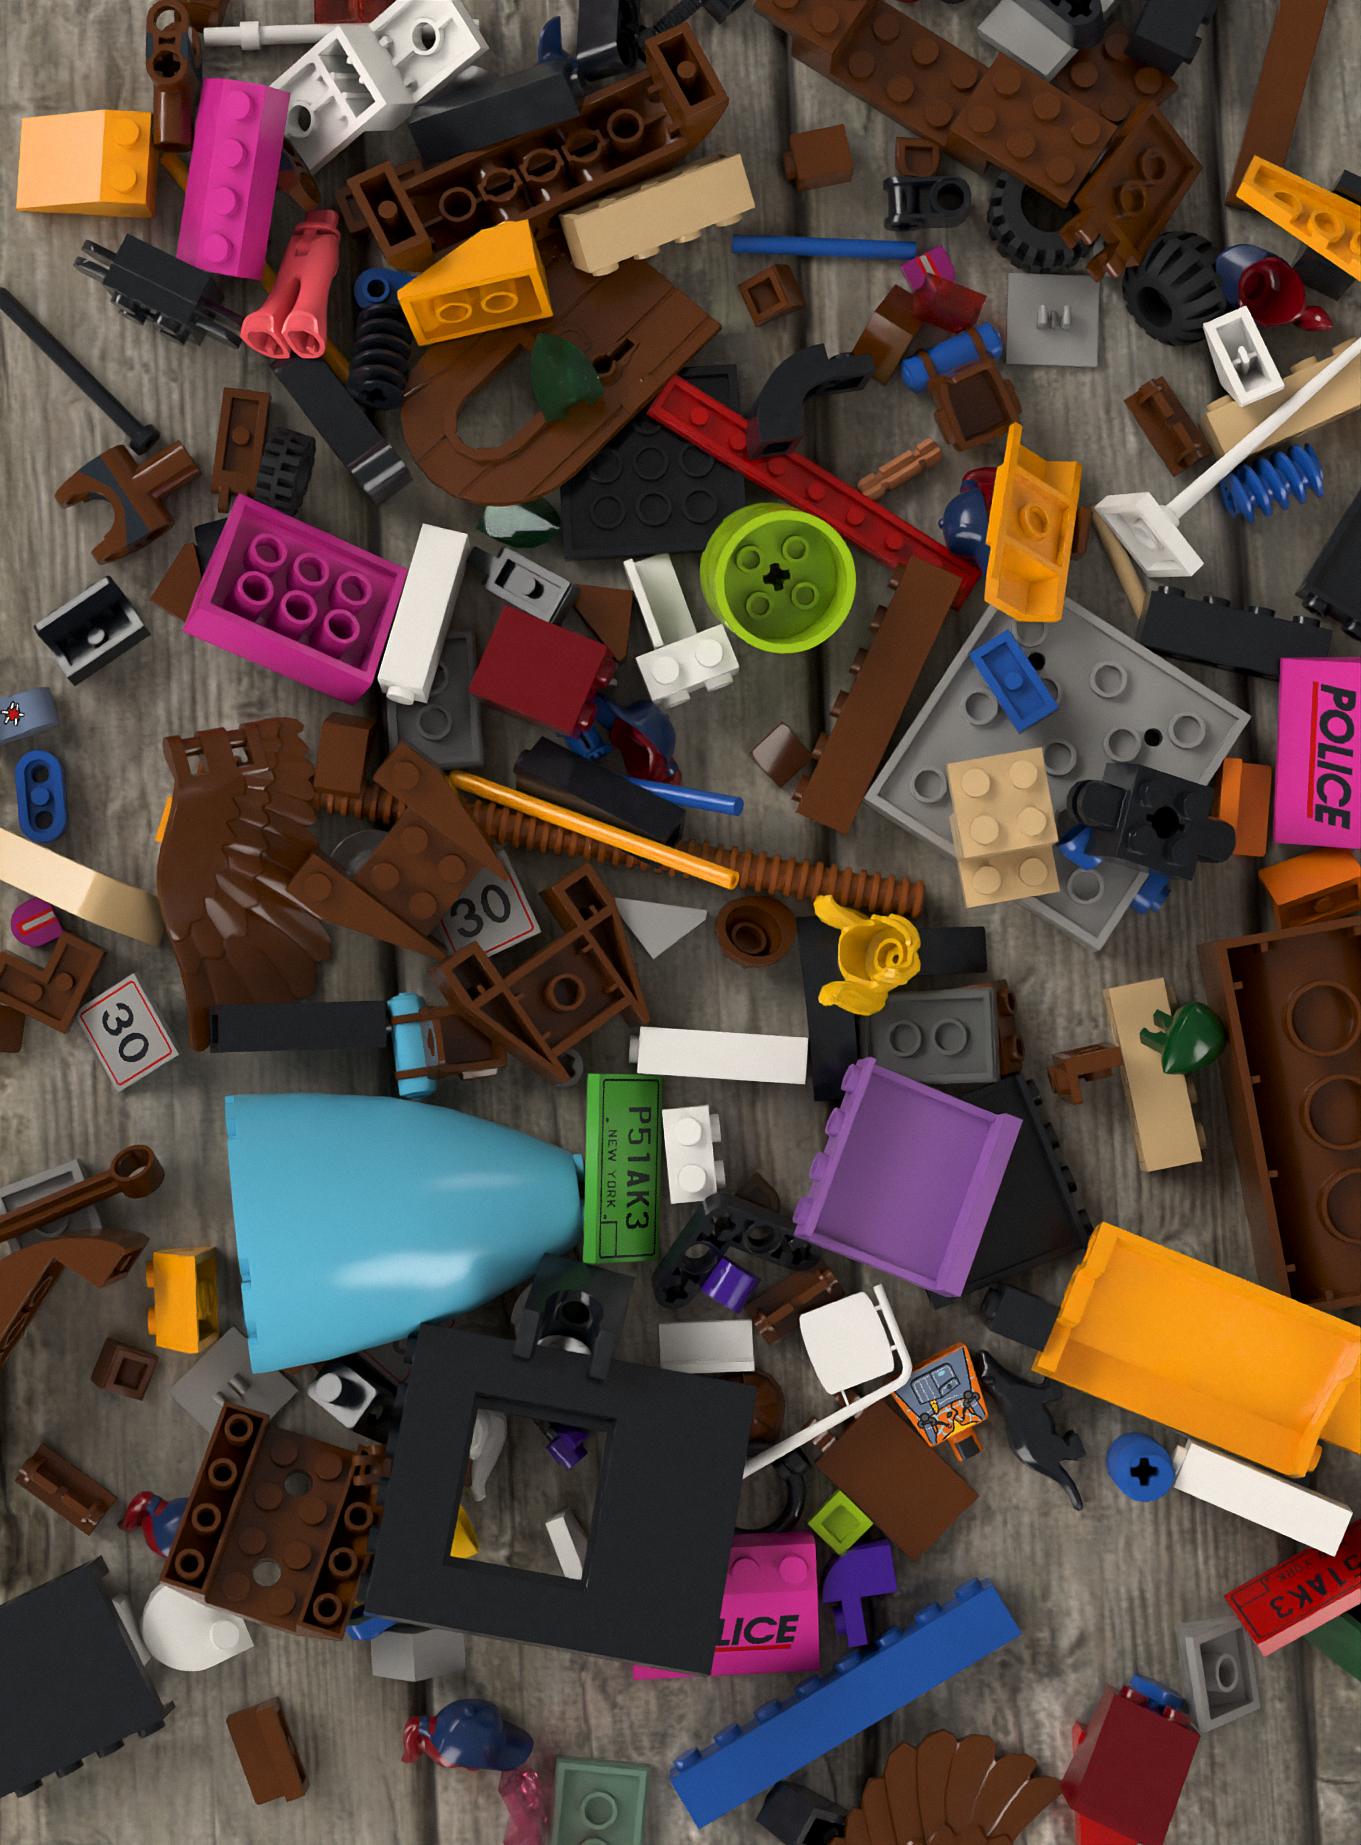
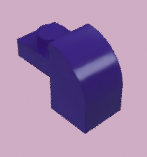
M887 1537L855 1542L841 1555L835 1553L823 1570L820 1583L823 1603L841 1601L840 1606L833 1607L837 1635L846 1634L849 1647L868 1644L860 1597L897 1592L891 1548Z

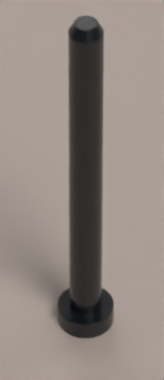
M0 287V309L132 439L129 447L138 456L150 450L160 438L161 433L152 424L146 426L141 424L6 288Z

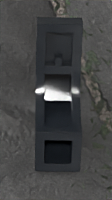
M824 343L804 348L784 360L769 377L750 411L746 427V446L749 461L792 454L805 436L801 422L802 404L820 396L863 390L876 371L872 354L854 356L852 352H844L834 355L828 360Z

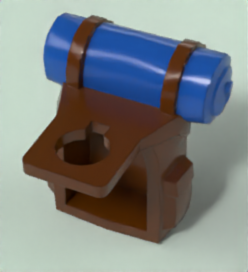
M988 321L976 327L970 326L959 335L925 350L921 348L915 351V354L901 360V376L905 384L915 394L928 391L937 407L933 415L945 443L948 445L952 444L957 452L971 449L1009 432V426L1015 422L1021 425L1018 415L1022 412V408L1014 391L1015 388L1009 379H1002L995 359L1002 356L1003 344L1001 336Z

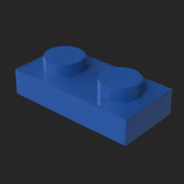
M1009 629L968 654L1019 735L1059 710V706Z

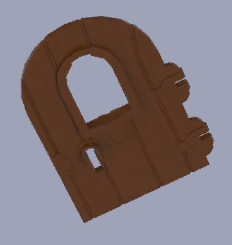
M562 229L536 242L545 268L553 316L433 343L414 366L404 389L401 421L405 442L415 464L431 483L452 497L476 505L497 507L534 501L554 492L574 477L722 330V325L681 290L677 289L675 285L644 259L636 260L632 256L618 262L619 268L602 276H593L592 273L575 268ZM628 343L632 346L617 363L616 360L612 362L609 372L605 374L597 373L602 369H608L610 367L609 361ZM524 349L537 360L540 366L549 369L552 376L566 386L512 439L499 447L477 448L474 450L465 445L462 439L457 436V418L466 406L468 398L476 396Z

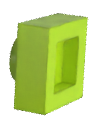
M839 1488L807 1520V1524L838 1555L847 1551L874 1524Z

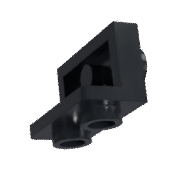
M106 576L97 583L90 585L84 592L59 609L50 612L33 627L37 635L50 649L68 680L74 686L151 635L129 598L111 576Z

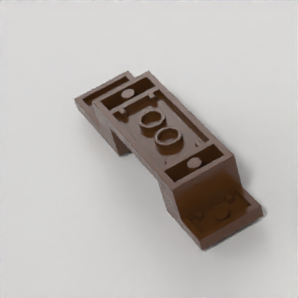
M756 0L754 3L753 11L792 35V57L918 137L925 138L942 149V152L983 177L991 163H993L1064 209H1066L1117 131L1118 126L1001 52L989 68L883 0Z

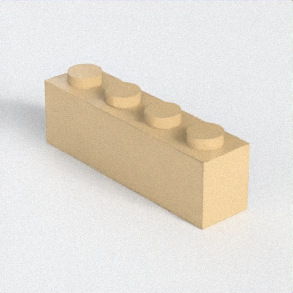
M720 150L558 214L575 268L592 273L593 276H602L619 268L618 262L634 256V259L639 260L656 255L661 251L660 245L675 240L676 243L694 240L702 235L700 229L716 223L717 227L736 223L742 219V212L755 208V203L741 155L727 150Z
M1351 338L1331 349L1333 356L1318 362L1316 357L1312 356L1293 365L1290 368L1292 375L1282 379L1285 385L1283 390L1243 407H1240L1230 394L1208 404L1206 407L1209 412L1204 415L1198 424L1212 450L1216 462L1349 348L1358 338ZM1361 352L1239 464L1361 409Z
M1164 977L1102 989L1113 1043L1120 1047L1123 1065L1119 1066L1140 1170L1151 1172L1203 1161L1200 1150L1206 1149L1207 1144L1201 1122L1194 1123L1191 1104L1197 1103V1096L1192 1077H1185L1184 1074H1165L1161 1064L1162 1054L1147 1047L1140 1041L1139 1033L1143 1028L1152 1033L1160 1031L1165 1033L1162 1027L1154 1025L1153 1014L1157 1009L1172 1016L1171 1013H1176L1177 1001L1172 985L1165 986Z

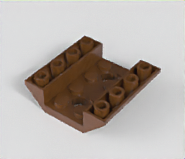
M224 1401L161 1572L159 1583L206 1607L292 1635L342 1642L356 1602L361 1573H366L372 1555L366 1553L371 1524L381 1526L384 1506L375 1505L377 1494H371V1485L354 1486L353 1476L370 1474L369 1465L352 1466V1457L369 1455L368 1447L359 1444L357 1452H353L270 1425V1415ZM301 1473L309 1477L312 1482V1488L306 1495L297 1497L287 1492L285 1482L292 1474ZM272 1562L278 1566L281 1576L275 1584L262 1586L254 1580V1569L260 1563Z

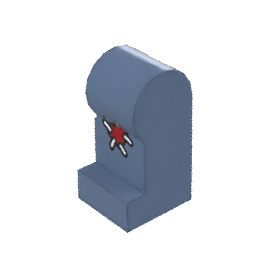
M50 687L31 689L12 697L0 698V746L50 730L60 724Z

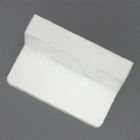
M658 554L636 563L633 562V559L623 562L631 590L634 591V598L653 650L697 634L668 554Z
M752 1319L659 1322L660 1368L689 1374L755 1371Z

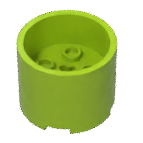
M766 502L743 507L723 520V523L713 533L705 551L702 553L700 584L708 607L725 627L758 649L785 654L813 648L836 632L846 619L853 604L856 590V571L848 546L833 527L818 517L792 506ZM771 564L783 570V575L776 577V585L774 586L763 579V575L770 573Z

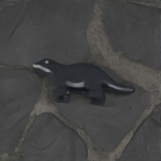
M979 1350L976 1352L974 1371L980 1387L996 1401L1003 1413L1009 1446L1013 1454L1031 1470L1057 1482L1066 1491L1073 1508L1077 1511L1082 1510L1083 1503L1076 1484L1060 1462L1062 1460L1078 1461L1086 1456V1452L1079 1434L1074 1433L1073 1429L1064 1434V1439L1055 1431L1053 1416L1046 1406L1050 1401L1064 1398L1058 1381L1044 1376L1041 1384L1030 1382L1007 1370L988 1351Z

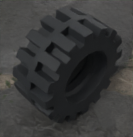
M281 427L275 428V431L270 435V441L267 442L264 456H262L260 461L261 466L256 477L257 484L254 490L256 494L254 500L291 517L298 513V508L301 507L303 497L306 495L307 485L312 476L311 470L315 462L316 439L314 437Z

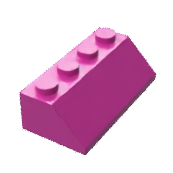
M203 78L176 258L200 270L262 281L291 93L267 85L225 78Z

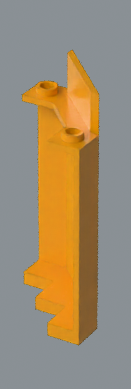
M1104 1221L1095 1227L1088 1241V1248L1081 1265L1077 1264L1064 1291V1298L1060 1305L1061 1309L1044 1351L1037 1352L1031 1368L1032 1371L1292 1479L1305 1477L1307 1471L1312 1473L1315 1470L1322 1452V1446L1317 1444L1318 1439L1361 1456V1327Z

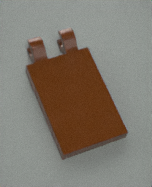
M1152 99L1140 102L1073 200L1081 212L1067 222L1059 233V236L1069 249L1074 248L1080 238L1086 245H1090L1096 239L1098 233L1108 245L1096 254L1086 266V270L1096 282H1100L1106 272L1115 279L1123 272L1125 267L1140 265L1148 248L1159 236L1203 169V166Z
M852 1387L844 1390L849 1405L862 1398ZM841 1391L833 1395L843 1408L847 1406ZM880 1399L854 1414L855 1420L837 1438L827 1430L811 1439L810 1441L822 1451L814 1460V1463L915 1562L979 1495L883 1399ZM813 1415L800 1429L804 1430L819 1422V1420Z

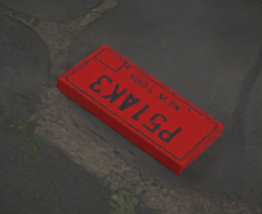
M1361 1519L1347 1526L1335 1557L1309 1547L1223 1595L1229 1608L1263 1657L1268 1656L1361 1603Z

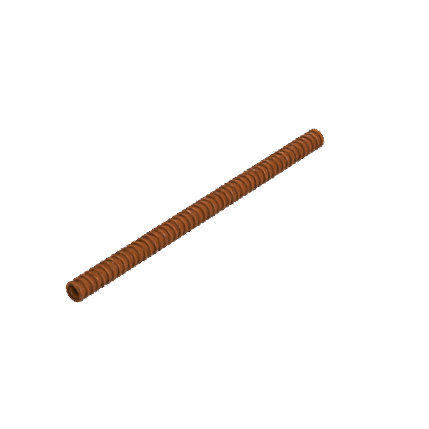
M234 756L237 767L250 764L249 760L244 762L241 756ZM201 760L199 761L197 774L205 772ZM315 774L309 778V781L313 785ZM364 779L360 799L315 792V797L306 801L314 812H319L322 808L326 809L327 814L333 815L335 811L341 812V817L345 818L349 814H355L356 820H362L366 816L373 823H376L378 819H382L384 825H390L392 821L396 822L408 807L377 782L375 785L369 784L368 779ZM462 797L490 841L491 839L497 840L499 846H504L505 842L512 843V848L518 849L519 845H525L527 851H532L536 847L540 848V853L546 854L548 850H553L555 856H561L562 852L569 853V858L575 859L576 855L583 856V861L589 862L591 857L597 858L598 864H603L604 860L611 861V865L615 867L619 863L626 864V869H632L633 865L640 866V871L646 872L647 868L654 869V874L659 875L662 870L668 871V876L675 877V873L683 874V879L688 880L692 876L663 864L658 870L609 844L520 811L511 810V808L506 806L497 808L496 802H490L489 806L483 805L482 800L477 799L475 803H470L468 797ZM690 838L689 842L680 841L675 847L679 851L738 872L739 879L737 884L740 885L739 889L746 890V887L750 886L754 887V892L760 893L761 889H767L769 895H774L775 891L782 892V897L788 898L789 894H794L796 899L801 901L804 896L811 897L810 901L812 903L815 902L817 896L832 895L834 901L838 902L840 906L846 907V904L853 905V909L857 911L861 907H866L868 913H874L875 909L882 910L881 913L884 916H888L889 912L896 913V915L902 917L903 915H910L911 921H917L918 917L921 916L926 890L923 880L918 879L915 884L910 883L908 877H903L902 881L895 880V875L889 874L888 878H882L880 872H875L871 876L867 875V870L861 869L859 873H854L852 867H846L845 871L838 870V865L832 864L831 868L824 867V862L820 861L817 862V865H810L809 859H803V862L799 863L795 862L796 858L789 856L788 860L781 859V854H775L774 858L767 857V852L761 851L760 855L753 854V849L748 848L746 853L739 852V847L732 846V849L728 850L724 849V844L718 843L717 847L710 846V841H704L703 845L696 844V839ZM697 877V882H703V879Z

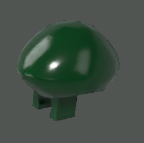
M1197 1001L1187 1002L1176 1010L1174 1017L1157 1009L1153 1014L1154 1025L1162 1027L1165 1033L1162 1031L1152 1033L1146 1028H1143L1139 1033L1142 1044L1162 1054L1161 1064L1163 1072L1172 1075L1193 1072L1212 1064L1223 1054L1228 1041L1225 1026L1219 1016L1206 1004Z

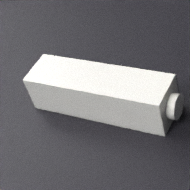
M424 523L422 525L377 678L382 692L387 693L386 697L394 702L412 705L414 700L424 703L428 701L466 570V560L471 553L468 534Z
M640 1026V1036H630L629 1063L638 1064L637 1073L805 1084L808 1038Z
M1190 1437L1185 1448L1177 1445L1171 1457L1172 1466L1175 1471L1174 1488L1335 1557L1353 1514L1348 1505Z

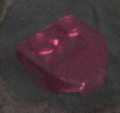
M523 1765L514 1770L502 1771L498 1792L511 1815L506 1825L503 1839L504 1845H545L547 1820L544 1806L540 1799V1796L544 1794V1790L538 1776L532 1768L525 1771Z

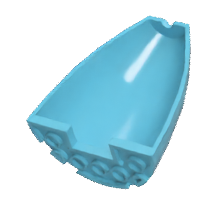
M304 1092L225 1096V1120L228 1136L227 1147L239 1267L243 1281L241 1289L247 1334L249 1335L248 1348L252 1374L326 1361L408 1338V1335L419 1334L421 1323L438 1326L477 1309L536 1274L544 1253L562 1256L582 1241L585 1198L579 1199L577 1183L585 1181L582 1154L572 1155L571 1151L512 1127L461 1111L393 1097Z

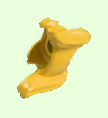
M832 895L817 896L813 903L815 914L823 923L841 930L838 944V964L845 978V981H833L823 986L818 997L819 1003L824 1006L834 1004L848 1012L863 1016L879 1012L885 1006L888 992L898 985L907 984L920 971L921 962L917 950L921 946V938L917 929L909 920L899 915L890 914L886 917L873 914L870 918L860 911L838 905Z

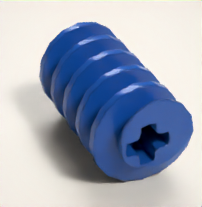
M1305 442L1304 448L1296 444L1290 446L1286 455L1281 451L1272 453L1269 462L1265 458H1257L1253 461L1252 468L1247 464H1241L1236 467L1235 475L1229 472L1219 482L1224 503L1231 517L1236 519L1237 514L1241 513L1249 524L1255 521L1254 508L1259 507L1266 517L1271 516V502L1274 500L1285 511L1289 509L1288 495L1293 494L1300 504L1306 503V489L1309 487L1317 498L1324 495L1322 469L1316 453L1307 442Z
M1138 1432L1123 1434L1113 1441L1107 1451L1106 1466L1108 1474L1123 1494L1131 1499L1141 1502L1158 1500L1172 1486L1175 1471L1171 1458L1165 1449L1148 1435ZM1139 1458H1143L1148 1465L1141 1466L1139 1474L1136 1475L1131 1470V1467L1139 1466Z

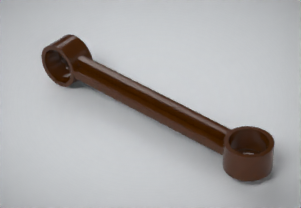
M146 1145L127 1147L115 1156L109 1170L0 1215V1243L121 1192L132 1199L146 1197L160 1187L165 1177V1171L150 1147ZM146 1166L137 1175L129 1177L135 1170Z

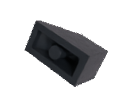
M780 1780L775 1783L773 1789L767 1794L756 1821L785 1845H828L832 1836H843L845 1818L849 1810L805 1786Z

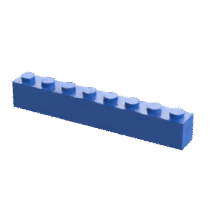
M976 1577L964 1582L954 1590L956 1597L941 1606L938 1602L928 1604L914 1614L915 1622L901 1630L898 1626L885 1630L874 1639L876 1645L862 1654H859L858 1650L845 1654L834 1663L836 1668L834 1671L822 1678L814 1674L804 1679L794 1687L796 1694L779 1703L777 1698L764 1703L754 1711L753 1714L756 1718L741 1727L737 1723L726 1726L714 1735L715 1743L700 1752L697 1747H693L679 1755L673 1761L675 1767L670 1769V1782L697 1828H703L1022 1634L990 1579L987 1577L980 1582Z

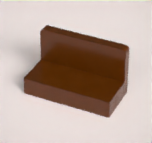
M279 1696L228 1715L226 1723L255 1803L261 1805L283 1796L289 1802L305 1796L310 1782Z

